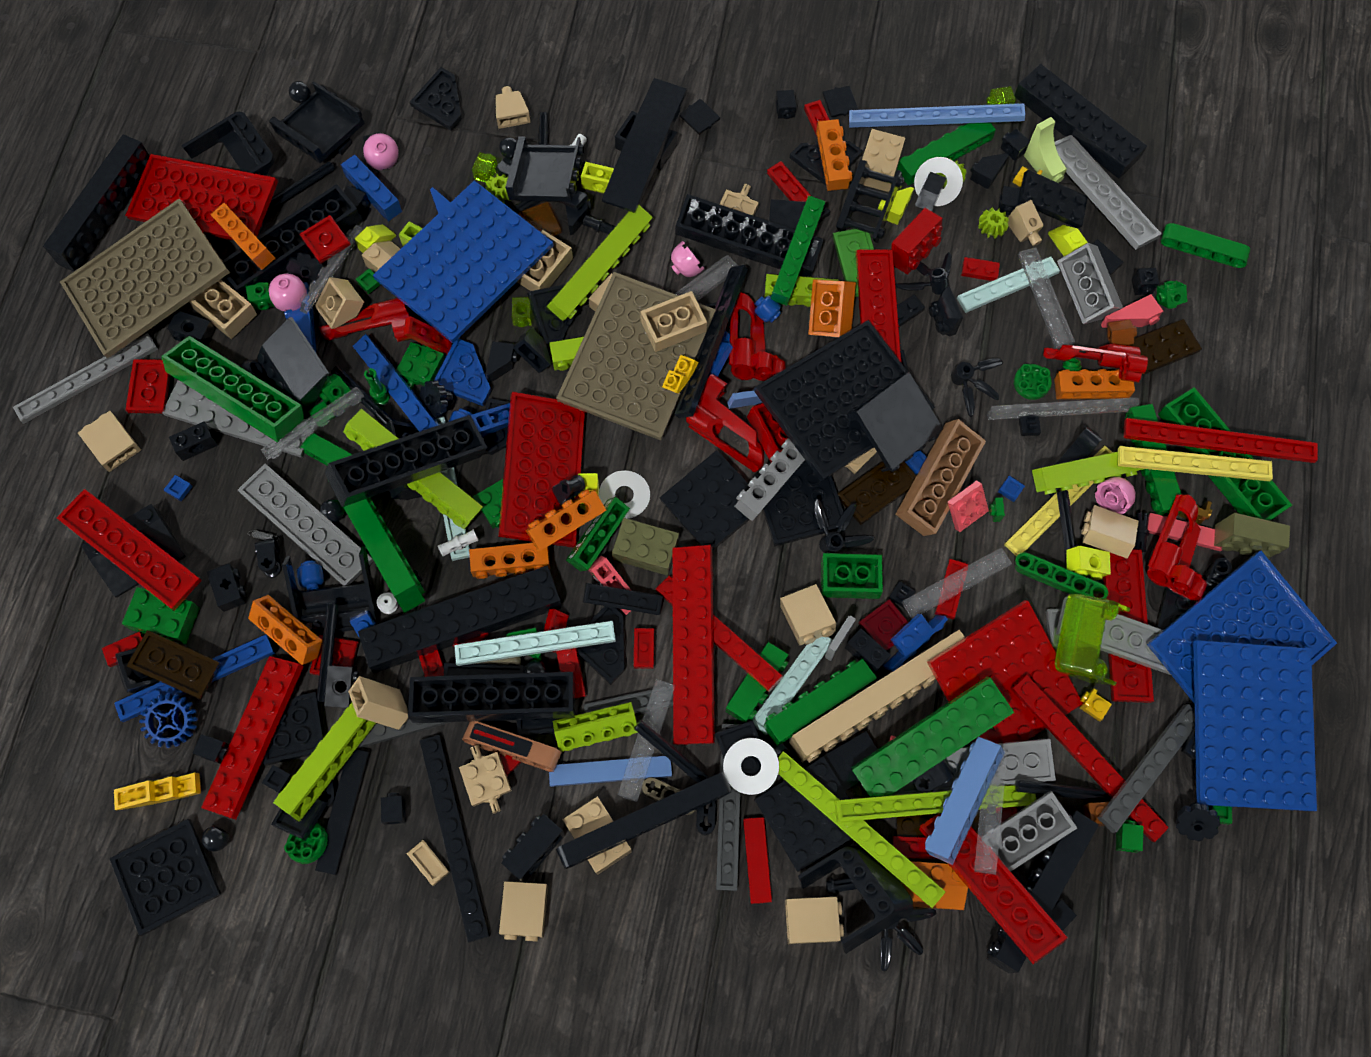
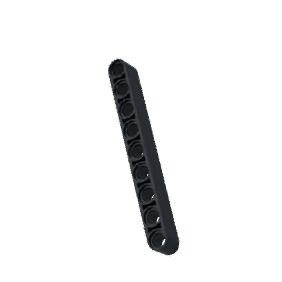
M723 772L569 841L556 848V851L564 869L571 868L730 794L732 789Z

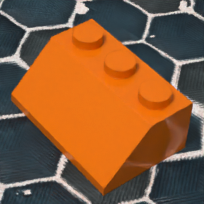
M813 279L808 335L840 337L852 330L856 282Z
M911 861L945 891V894L933 908L964 910L968 887L949 864ZM901 882L913 900V907L931 908Z

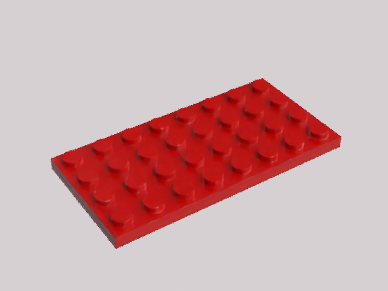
M151 154L125 216L131 220L146 222L180 199L205 235L233 240L210 215L225 203L257 237L278 180L275 177Z
M517 392L511 393L498 537L531 541L525 531L529 528L528 524L537 519L539 521L546 518L545 514L553 509L558 511L563 508L558 503L551 488L561 480H569L573 476L581 474L585 411L558 402L556 399ZM564 513L561 516V522L566 524L569 521V515ZM550 523L544 526L546 534H550L553 531V526ZM577 529L552 545L574 548L576 546Z

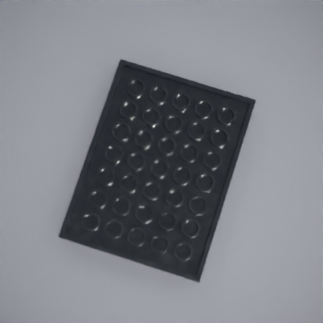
M869 320L757 385L753 391L820 481H823L874 448L858 420L850 421L847 414L898 375L908 371ZM919 387L929 406L933 410L935 406L931 403V401Z

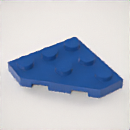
M457 339L448 352L434 381L437 380L439 385H443L452 395L484 407L491 393V388L473 344Z

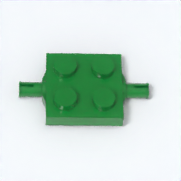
M411 342L396 370L402 378L408 381L407 384L411 389L414 385L425 386L426 381L434 380L445 355L427 346Z

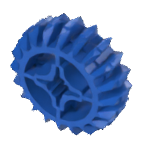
M169 692L166 693L165 697L163 694H159L158 700L151 698L150 702L152 705H144L148 712L142 711L140 713L146 718L139 720V723H145L146 726L142 727L141 731H148L144 736L145 738L153 737L150 741L151 744L159 740L158 747H162L165 743L166 747L170 748L172 742L175 746H179L180 741L183 743L187 741L185 735L189 737L193 735L189 729L197 728L195 724H191L192 721L198 720V717H192V714L196 713L197 710L189 709L193 705L192 702L184 704L187 697H182L179 701L180 694L176 693L172 698V694ZM165 703L175 705L168 713L158 709ZM181 711L184 715V726L178 719ZM154 715L159 721L157 730L153 723ZM171 716L173 722L166 725L165 721L167 720H165V717ZM169 728L180 731L174 737L162 735Z

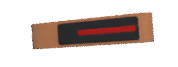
M471 721L462 738L464 742L472 746L479 745L481 749L493 753L498 752L503 756L507 754L512 756L514 760L548 772H554L562 753L554 747L478 721Z

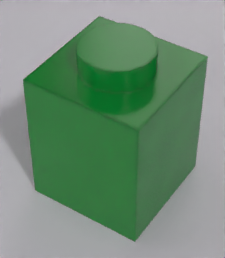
M1125 820L1116 832V850L1131 853L1143 851V826L1136 825L1135 821Z

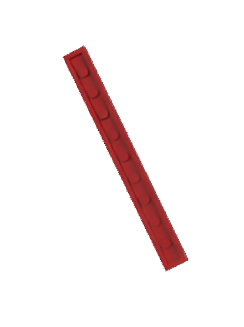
M1126 418L1124 421V438L1308 463L1318 461V444L1314 442Z
M1024 675L1011 690L1101 788L1113 798L1125 780L1028 675ZM1143 799L1140 800L1128 816L1132 821L1136 822V825L1143 826V833L1151 842H1156L1169 828Z

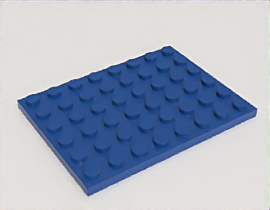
M474 180L376 271L373 277L450 342L454 343L532 268L554 244L549 238Z
M1260 550L1152 639L1147 646L1195 704L1193 641L1310 648L1312 665L1334 647L1337 642Z
M1193 641L1197 803L1213 806L1317 811L1311 649Z

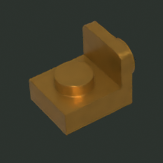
M1207 501L1201 508L1198 506L1197 524L1200 525L1205 519L1208 520L1210 518L1212 502ZM1180 512V513H1179V515H1178L1179 517H1182V518L1188 520V517L1186 516L1185 513H1183V512Z

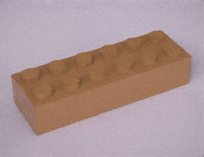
M959 419L947 422L895 515L923 536L936 534L949 511L948 501L958 494L986 441Z

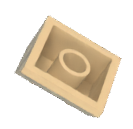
M392 241L377 242L371 245L362 254L365 265L375 273L400 248Z
M329 277L315 307L329 327L333 329L357 317L364 301L348 280Z

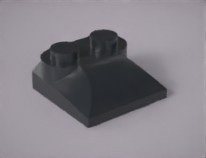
M950 286L946 287L939 300L932 302L931 307H929V314L936 322L937 332L949 337L956 335L963 319Z
M136 648L115 654L123 687L126 692L137 693L145 687L160 682L127 667Z

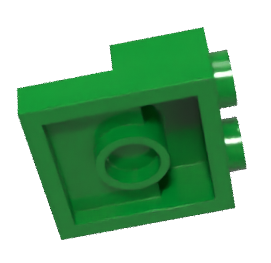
M503 479L473 496V499L483 506L481 512L492 529L499 528Z

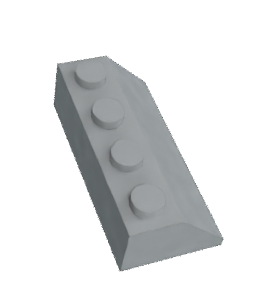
M1087 243L1057 261L1083 324L1105 319L1106 316L1123 308L1098 246Z
M1049 791L981 835V838L1011 872L1077 829V827L1053 792Z

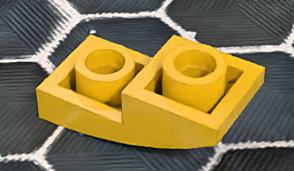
M680 355L674 371H668L662 387L678 394L690 380L699 362Z

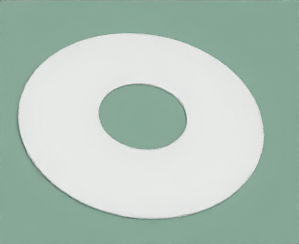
M934 157L925 161L915 175L914 186L917 195L919 196L930 172L942 173L947 178V185L942 189L935 206H943L952 202L960 193L963 184L960 168L954 161L945 157Z
M617 471L605 478L599 489V498L603 505L607 499L615 497V492L619 487L628 486L633 490L634 496L630 502L624 503L630 508L624 518H633L645 510L650 500V489L642 476L632 471Z
M757 738L742 739L733 744L727 751L723 763L724 775L728 783L738 792L749 795L762 793L770 788L777 778L779 772L777 754L763 740ZM748 756L758 758L761 763V770L755 776H747L741 769L743 759Z

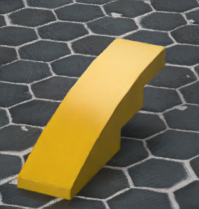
M194 772L179 777L171 776L156 781L148 780L115 789V810L152 805L201 794L200 774Z

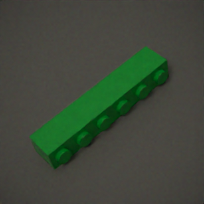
M990 122L961 125L955 131L944 134L942 138L931 141L924 148H918L913 154L902 157L899 160L897 170L901 171L904 181L909 186L914 183L916 172L925 161L934 157L951 158L952 161H955L991 141L996 129Z
M808 195L770 299L785 306L789 303L826 201Z
M1153 404L1131 407L1125 414V419L1131 418L1158 422ZM1131 439L1134 442L1135 448L1167 451L1164 443ZM1152 469L1141 470V474L1146 480L1147 493L1151 496L1153 511L1157 515H1169L1176 495H1181L1175 473Z
M864 659L859 662L856 660L852 661L842 673L839 670L830 676L831 680L828 682L821 681L814 687L815 690L811 693L806 691L798 697L799 701L794 704L789 702L783 706V711L779 714L775 712L770 714L766 718L763 727L775 745L779 746L803 728L873 684L877 677Z

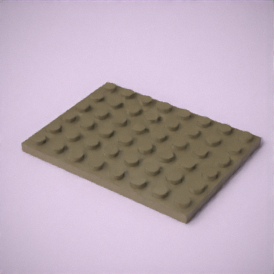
M178 199L64 278L60 283L101 352L106 358H109L230 272L184 203Z
M613 272L557 395V401L662 440L682 393V390L677 394L663 388L662 385L668 371H674L680 355L695 360L716 309L698 303L707 321L706 332L655 352L641 323L640 311L678 297V295Z

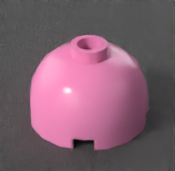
M378 133L370 136L363 147L365 160L374 169H390L397 163L399 157L398 146L386 134Z
M682 241L673 249L671 254V260L674 264L672 269L677 275L681 273L685 277H695L704 271L705 268L698 266L700 264L699 260L688 247H683L685 243Z
M280 274L269 285L270 300L281 311L297 310L307 300L306 286L299 277L293 274Z
M1110 477L1097 486L1095 498L1101 508L1122 515L1134 504L1136 492L1133 485L1125 478Z

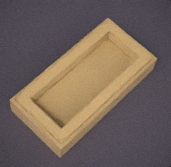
M424 840L407 853L432 886H435L450 873Z

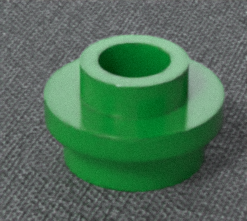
M1071 358L1063 363V368L1070 371H1080L1082 367L1080 365L1081 361Z

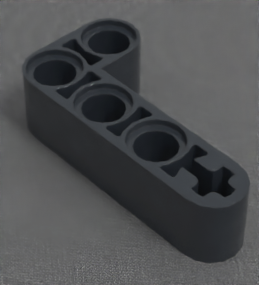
M1087 427L1055 465L1086 459L1103 438ZM1051 493L1048 495L1053 497L1056 493Z

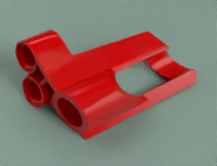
M739 293L730 316V344L733 347L729 354L731 372L736 378L741 380L754 378L766 381L786 369V364L777 355L765 352L763 321L755 314L754 310L756 307L753 300L745 293ZM739 309L747 311L751 316L750 339H738Z
M398 298L372 304L362 310L357 317L346 323L371 317V319L333 329L328 324L319 327L321 336L325 340H333L347 336L348 333L392 324L397 342L411 339L403 335L405 320L409 317L404 303Z
M1107 344L1098 348L1062 345L1061 349L1044 348L1045 358L1066 361L1073 357L1098 360L1099 366L1119 368V379L1123 381L1138 383L1141 375L1146 372L1148 358L1140 355V348L1134 346Z
M711 374L707 378L693 417H686V422L689 424L688 427L751 471L756 472L764 464V453L762 446L757 442V431L719 402L720 398L725 394L724 389L727 383L716 375ZM724 425L748 441L749 454L747 457L717 437Z
M1176 495L1149 561L1147 575L1155 584L1168 587L1173 592L1190 600L1199 601L1202 599L1207 583L1201 574H1197L1190 568L1201 531L1196 523L1198 506L1192 496ZM1181 511L1186 514L1189 523L1178 547L1167 542L1178 512Z

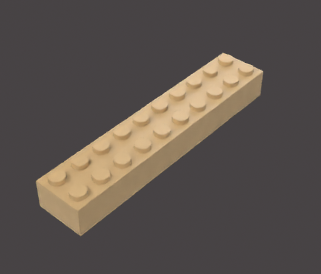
M958 630L794 734L789 743L801 762L808 761L810 763L819 757L821 751L825 750V752H828L834 748L838 740L845 741L850 738L855 729L858 728L860 731L867 727L872 718L878 720L886 714L885 712L889 710L888 708L893 710L902 704L905 697L910 699L918 694L922 686L924 689L931 686L936 678L927 662L964 639L965 637L962 632Z

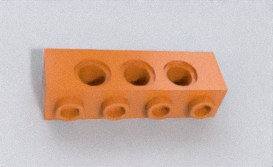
M839 119L818 121L816 134L827 191L848 189L849 182L852 181V172L848 170L849 157L845 155L846 142L842 140L843 127L840 126Z
M225 203L210 214L261 270L275 259L271 252Z
M1087 369L1080 371L1062 370L1058 372L1054 379L1056 399H1127L1135 392L1134 382L1119 379V369L1115 371H1107L1106 369L1089 371Z
M586 489L578 494L579 498L572 501L570 499L562 504L563 508L558 511L553 509L545 514L546 518L539 521L537 519L528 524L529 528L525 531L537 550L545 549L607 511L595 490L589 491ZM580 503H583L586 507L583 514L577 511ZM564 513L569 515V521L566 524L561 522V516ZM548 523L553 526V531L550 534L544 532V526Z
M533 543L469 549L471 573L477 579H485L491 575L504 577L510 573L521 575L547 565L550 569L549 547L539 551ZM528 556L534 557L532 562L525 561ZM509 558L515 559L512 564H506L505 562ZM488 561H496L493 566H486Z
M266 595L253 601L248 619L301 665L318 657L322 640L271 596Z

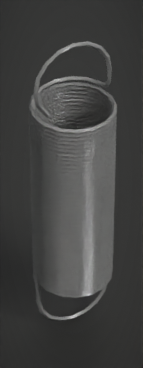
M257 530L252 532L253 538L262 540L273 539L275 536Z

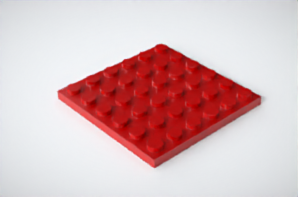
M1027 600L1019 603L927 662L948 702L985 677H990L1014 711L1013 714L979 736L996 744L1027 741L1046 728L1011 690L1024 675H1028L1064 715H1067L1083 704Z

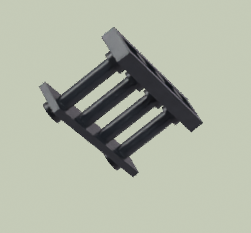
M860 159L836 224L837 230L841 232L854 228L873 234L874 242L878 243L879 239H882L885 234L884 226L897 190L902 187L904 182L901 171L897 170L895 177L872 171L869 168L868 162ZM870 177L892 184L889 194L864 187L865 178ZM864 194L885 200L883 210L858 204L857 199L859 195ZM859 211L879 217L877 227L852 221V213Z

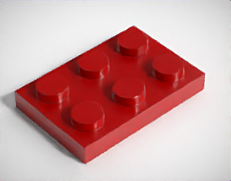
M133 359L125 409L128 413L164 412L168 400L171 375L165 371L162 360Z

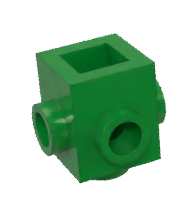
M1167 281L1164 285L1157 286L1156 299L1158 304L1172 309L1176 308L1179 304L1186 303V285L1178 281Z
M259 282L255 285L246 286L247 299L254 310H267L275 307L270 300L268 282Z
M332 374L330 377H327L319 396L325 403L330 402L334 405L343 401L345 395L351 390L340 376Z

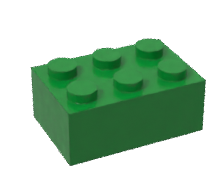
M823 553L821 559V594L823 597L880 599L883 593L882 555Z
M137 587L122 625L132 631H140L143 634L148 630L173 642L186 645L200 608L194 602L184 600L173 611L151 592Z

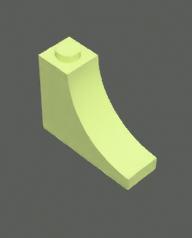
M1050 117L1037 124L1024 157L1037 173L1039 170H1042V176L1059 183L1063 180L1067 168L1056 150L1053 133L1055 121Z

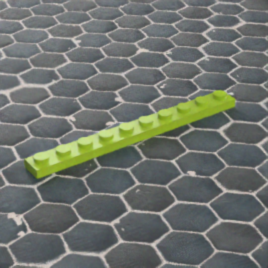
M783 751L778 757V774L928 906L933 908L945 894V891L864 820L836 822L834 801L839 799Z
M1015 785L990 787L979 810L1028 806L1036 800V794L1017 792ZM952 791L834 801L836 822L942 813L944 801L947 797H950Z

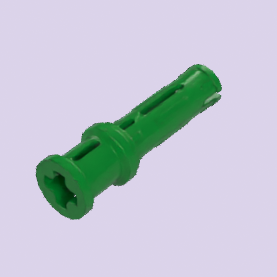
M369 368L370 373L366 370L364 376L370 386V395L379 406H383L390 400L389 393L385 385L380 383L376 371Z

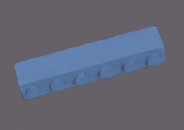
M978 737L976 742L971 744L969 749L970 755L967 761L965 760L962 763L961 774L958 779L954 780L952 784L953 791L950 797L945 799L943 804L944 810L941 816L936 818L934 823L935 829L925 842V850L929 855L953 865L1005 754L1001 745Z

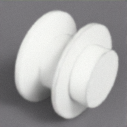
M383 593L377 599V606L381 612L391 614L397 610L398 602L392 593Z

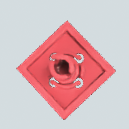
M975 481L948 501L954 527L959 532L989 511L983 486L978 481Z

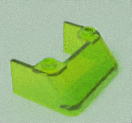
M1070 594L1066 601L1055 659L1057 671L1089 683L1116 686L1117 682L1105 678L1107 666L1103 660L1099 659L1105 621L1114 620L1118 611L1129 612L1130 608L1112 600L1081 594Z

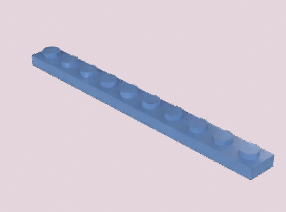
M1024 104L849 110V128L1025 121Z

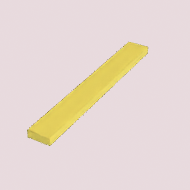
M1104 446L1093 457L1113 452ZM1089 481V485L1078 487L1077 484L1072 485L1073 489L1067 490L1069 492L1070 506L1094 484L1093 481ZM1057 493L1004 544L1015 556L1025 552L1060 517Z
M1119 446L1118 466L1260 481H1271L1273 479L1272 461Z

